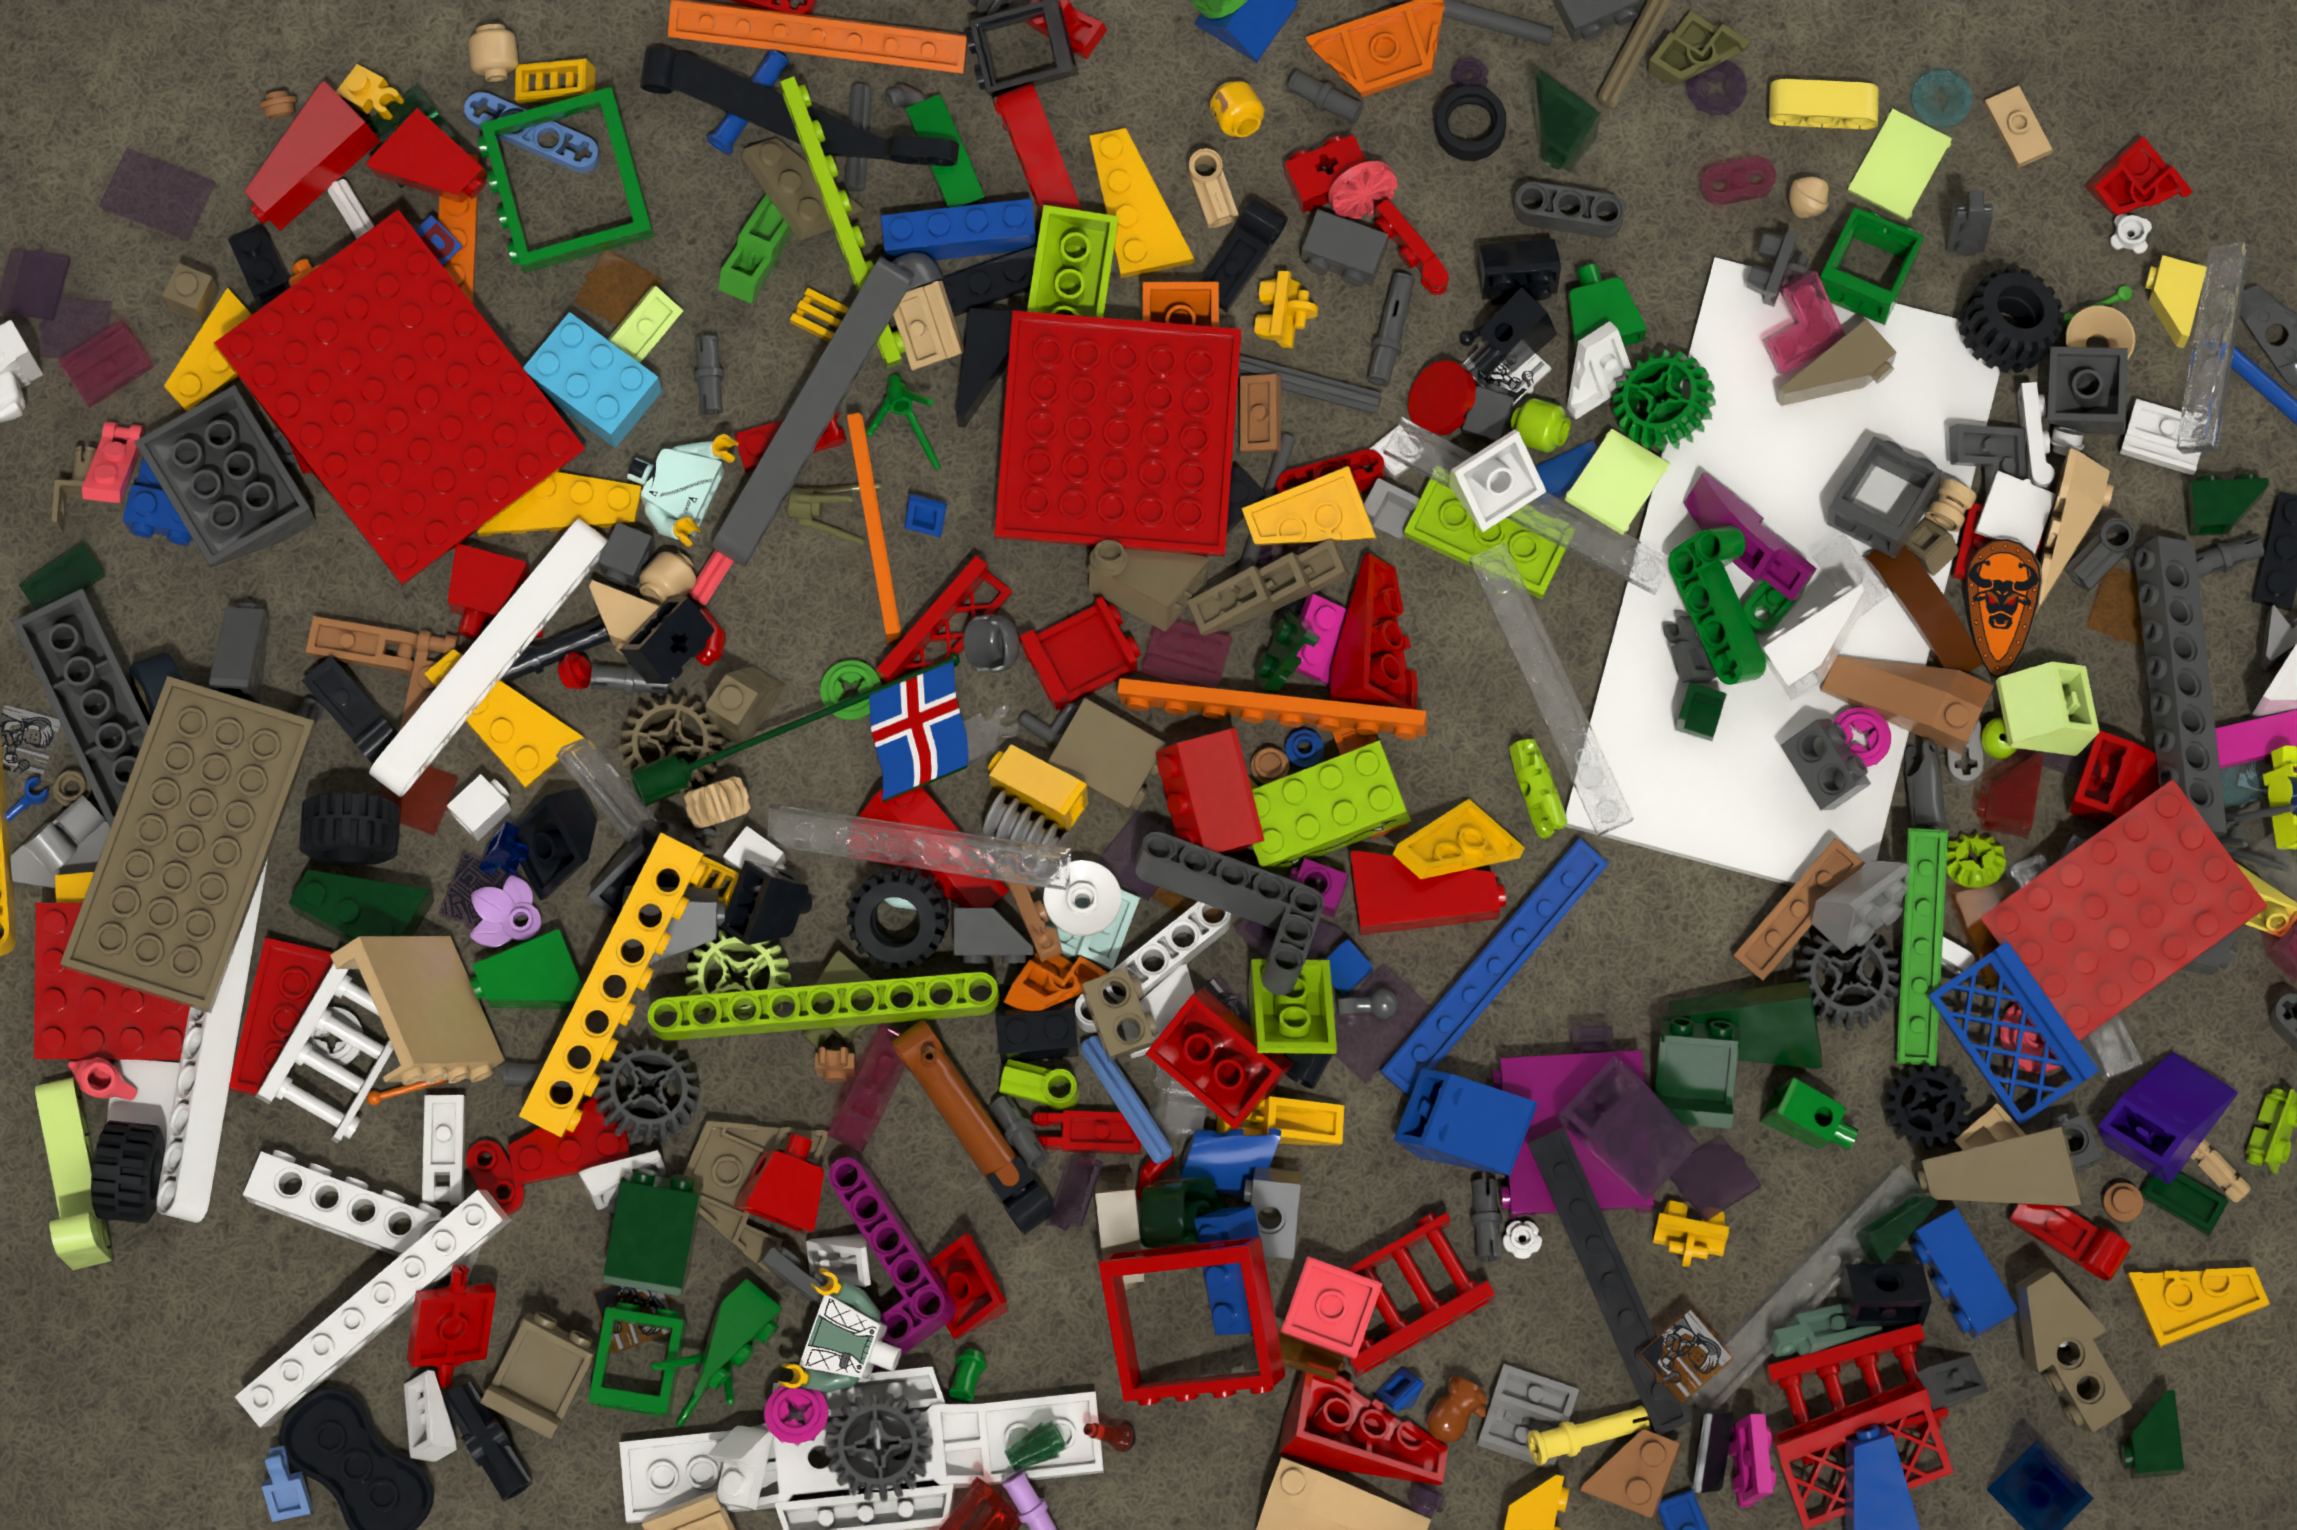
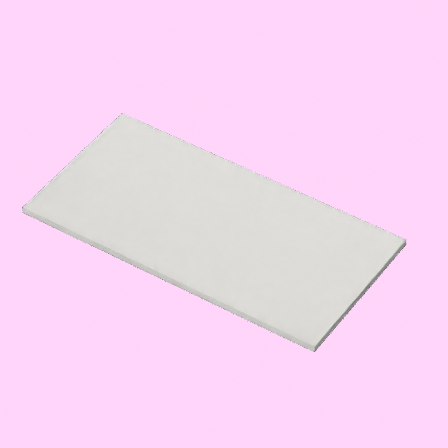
M1715 257L1688 359L1691 357L1695 358L1699 362L1700 367L1707 370L1709 374L1708 380H1711L1715 387L1712 395L1716 399V405L1709 408L1713 414L1712 420L1701 421L1705 427L1704 432L1694 430L1691 433L1693 435V443L1683 438L1680 440L1679 450L1674 448L1671 443H1668L1664 452H1662L1661 458L1670 464L1668 471L1662 475L1651 493L1565 814L1568 820V824L1565 827L1794 886L1834 838H1837L1865 862L1862 867L1872 860H1877L1909 731L1886 721L1891 731V745L1887 755L1877 765L1867 767L1868 773L1866 776L1871 785L1838 808L1821 811L1780 745L1815 720L1831 719L1834 722L1842 712L1857 708L1820 691L1825 679L1792 701L1767 663L1764 674L1756 680L1728 685L1724 684L1717 677L1708 683H1695L1727 694L1713 741L1675 730L1689 683H1682L1681 677L1676 670L1675 660L1670 648L1676 644L1666 639L1663 626L1666 624H1677L1680 633L1681 628L1678 617L1690 615L1670 573L1668 557L1675 547L1702 531L1684 505V501L1701 474L1704 472L1708 473L1764 518L1761 525L1817 568L1806 585L1803 596L1778 627L1766 634L1754 632L1762 652L1763 647L1768 645L1766 639L1782 628H1786L1787 631L1800 624L1799 618L1807 611L1815 607L1822 610L1833 603L1831 598L1843 588L1851 586L1855 589L1862 584L1865 589L1867 606L1841 649L1839 656L1926 666L1930 651L1929 646L1890 589L1883 588L1864 560L1866 555L1876 549L1827 525L1829 506L1874 436L1883 441L1889 440L1898 444L1903 451L1917 458L1922 457L1932 461L1938 469L1942 470L1940 485L1944 479H1950L1960 482L1971 489L1976 466L1951 465L1949 427L1956 424L1987 426L2000 371L1997 366H1994L1992 369L1985 366L1986 362L1981 358L1977 361L1972 356L1974 351L1971 348L1966 349L1963 344V340L1966 337L1959 334L1958 327L1961 322L1956 318L1896 303L1886 324L1882 325L1815 297L1818 283L1812 282L1809 285L1799 284L1797 292L1791 293L1786 290L1789 281L1786 278L1784 279L1776 304L1773 307L1764 304L1765 295L1756 293L1746 287L1752 266ZM1865 319L1874 326L1897 352L1892 365L1894 370L1880 383H1876L1873 380L1864 388L1781 406L1776 401L1780 387ZM1682 380L1680 385L1682 388L1681 394L1684 399L1689 400L1691 384ZM1875 466L1852 503L1899 526L1922 489ZM1936 493L1931 502H1935L1938 499V493ZM1926 511L1922 515L1916 527L1927 518L1925 515ZM1945 530V531L1949 532L1950 534H1952V536H1953V538H1954V540H1955V543L1957 544V540H1958V536H1959V532H1960V531H1958V532H1951V531ZM1952 560L1936 575L1932 576L1929 574L1943 595ZM1732 562L1724 568L1744 609L1746 601L1764 579L1761 578L1754 581ZM1763 610L1755 613L1756 618L1761 621L1769 618L1767 612ZM1696 630V635H1697L1698 641H1701V639H1700V637H1699V635H1698V633H1697V630ZM1852 728L1854 736L1848 747L1860 744L1867 750L1866 740L1873 731L1859 734L1857 730L1854 731ZM1819 736L1815 739L1813 745L1814 751L1818 756L1824 750V743ZM1837 769L1834 774V783L1840 789L1844 784V775L1841 770Z

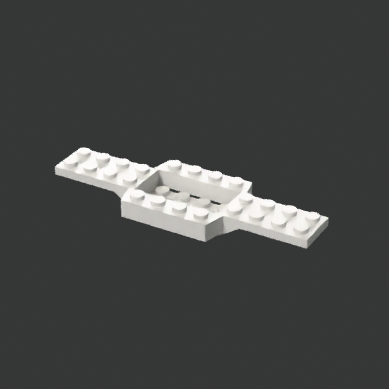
M933 1367L871 1373L869 1379L860 1378L854 1387L832 1392L820 1391L826 1399L829 1415L826 1429L822 1430L814 1441L809 1440L797 1446L793 1443H781L773 1435L756 1510L776 1508L783 1530H947L950 1527L956 1488L1002 1484V1481L1007 1476L1019 1470L1025 1472L1028 1481L1104 1473L1096 1392L982 1404H946ZM773 1383L772 1393L781 1387L779 1383ZM877 1393L879 1404L884 1405L886 1395L888 1393L893 1394L894 1408L898 1406L902 1399H906L909 1402L908 1409L905 1412L906 1415L916 1408L920 1410L921 1416L914 1423L915 1425L921 1422H928L930 1429L920 1435V1437H931L933 1439V1446L921 1448V1451L932 1454L933 1458L931 1462L919 1461L918 1463L926 1469L927 1474L925 1477H920L915 1473H912L911 1477L915 1482L934 1480L940 1486L921 1487L914 1490L902 1489L903 1497L897 1498L894 1490L887 1491V1502H881L879 1492L873 1493L871 1501H865L864 1494H856L855 1496L846 1495L788 1502L793 1495L850 1488L852 1480L843 1486H839L836 1481L844 1470L831 1473L828 1466L823 1469H816L810 1465L808 1457L811 1450L815 1447L823 1446L829 1448L837 1446V1444L830 1443L825 1438L827 1432H840L831 1424V1420L834 1417L844 1422L847 1420L841 1410L844 1405L848 1406L853 1413L857 1411L856 1397H861L864 1405L869 1406L871 1405L870 1394ZM788 1403L790 1418L787 1420L795 1419L804 1426L805 1419L803 1414L807 1410L799 1411L791 1403ZM882 1417L884 1431L887 1434L901 1436V1438H911L909 1431L900 1422L889 1417ZM870 1418L854 1428L847 1444H854V1441L861 1440L868 1435ZM766 1424L752 1426L753 1428L768 1430ZM877 1429V1439L873 1441L874 1445H869L868 1449L874 1450L881 1466V1455L885 1454L884 1449L888 1450L889 1445L884 1444ZM732 1430L619 1442L627 1524L643 1522L648 1516L714 1490L717 1493L724 1462L713 1459L708 1455ZM910 1455L904 1460L891 1458L888 1463V1477L901 1470L907 1463ZM857 1456L847 1457L849 1464L855 1471L863 1476L876 1478L872 1461L863 1458L857 1459ZM832 1458L830 1463L837 1460L838 1458ZM720 1504V1506H724L727 1513L751 1510Z

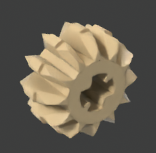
M733 776L688 791L684 796L685 810L693 827L701 829L746 814L751 808L749 803L750 797L741 778Z

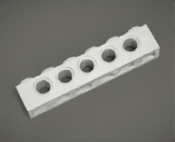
M274 1150L272 1155L260 1152L243 1193V1196L250 1203L397 1257L444 1219L440 1217L442 1212L432 1206L420 1203L418 1208L404 1204V1197L394 1192L383 1190L381 1195L368 1191L369 1185L363 1181L348 1176L345 1182L331 1177V1170L310 1163L309 1168L294 1164L295 1157L278 1150ZM292 1178L301 1179L302 1187L298 1193L294 1195L284 1194V1185L288 1180ZM330 1191L338 1193V1201L333 1207L327 1209L320 1207V1199L325 1193ZM364 1205L375 1206V1214L369 1221L360 1222L356 1220V1213L360 1207ZM408 1218L412 1221V1226L406 1234H393L392 1228L397 1220ZM481 1247L461 1263L469 1268L467 1281Z

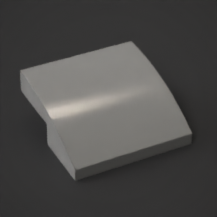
M1503 1364L1477 1445L1536 1465L1528 1447V1432L1535 1429L1539 1432L1558 1428L1561 1422H1569L1579 1389ZM1557 1457L1547 1459L1546 1464L1540 1467L1553 1471Z

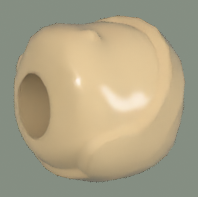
M1804 177L1794 180L1791 184L1789 202L1793 213L1798 218L1818 216L1827 209L1829 205V186L1825 180L1818 177Z

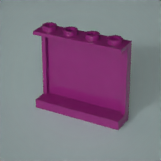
M1642 1050L1500 1058L1499 1070H1492L1493 1088L1538 1103L1511 1175H1507L1508 1186H1501L1502 1210L1509 1209L1510 1220H1516L1519 1215L1557 1213L1527 1143L1562 1127L1566 1130L1601 1211L1636 1209V1213L1652 1212L1654 1195Z

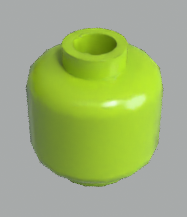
M1537 398L1528 400L1522 408H1516L1511 419V428L1519 432L1525 446L1544 453L1554 451L1557 446L1562 447L1570 432L1571 422L1566 417L1564 408Z

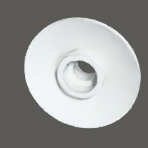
M1080 860L1067 863L1054 871L1046 883L1043 901L1046 914L1051 922L1060 930L1075 936H1090L1105 930L1114 922L1120 911L1122 897L1117 879L1107 868L1092 861ZM1080 897H1084L1089 900L1090 904L1085 908H1079L1076 906L1075 901Z

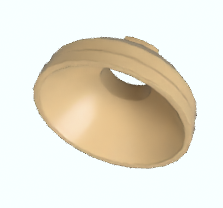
M2091 306L2078 312L2070 321L2065 335L2066 347H2086V342L2090 338L2101 337L2107 342L2108 348H2128V360L2134 351L2136 342L2135 332L2128 318L2120 311L2108 306Z

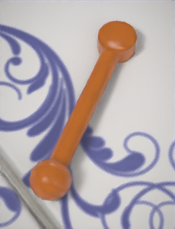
M441 1080L433 1084L419 1081L383 1092L372 1090L367 1094L366 1099L370 1105L374 1106L378 1105L383 1099L444 1084L447 1080Z

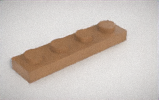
M1834 838L1733 957L1763 982L1812 925L1811 921L1816 900L1861 869L1865 862L1837 838Z

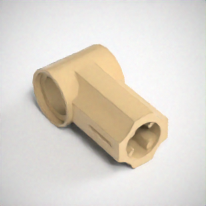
M1205 148L1199 149L1190 157L1187 176L1190 185L1194 188L1207 227L1218 228L1237 220L1239 214L1222 170L1221 157L1214 150ZM1206 164L1210 165L1215 172L1210 176H1201L1196 172L1195 168Z

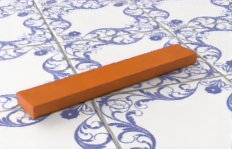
M860 413L848 414V427L887 643L896 642L902 639L863 417Z

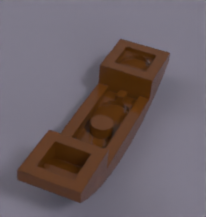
M1905 545L1895 559L1878 550H1874L1864 557V560L1883 588L1890 589L1931 649L1929 655L1938 668L1960 670L1968 674L1983 664L1978 651L1955 611L1924 567Z

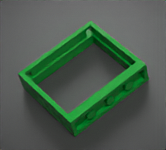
M612 87L480 123L483 135L477 137L483 158L490 157L493 171L487 172L492 193H500L503 206L497 207L502 229H510L513 242L506 243L509 256L513 265L519 263L523 273L655 237ZM602 107L633 223L529 252L497 136Z

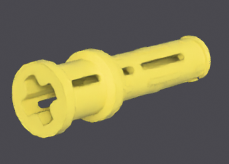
M1640 1405L1633 1409L1576 1425L1573 1422L1564 1421L1559 1423L1558 1428L1539 1432L1536 1429L1531 1430L1527 1435L1530 1454L1538 1466L1546 1464L1547 1459L1567 1454L1569 1457L1576 1456L1581 1452L1582 1447L1640 1432L1642 1429L1649 1430V1420L1633 1422V1420L1646 1417L1648 1414L1646 1409Z

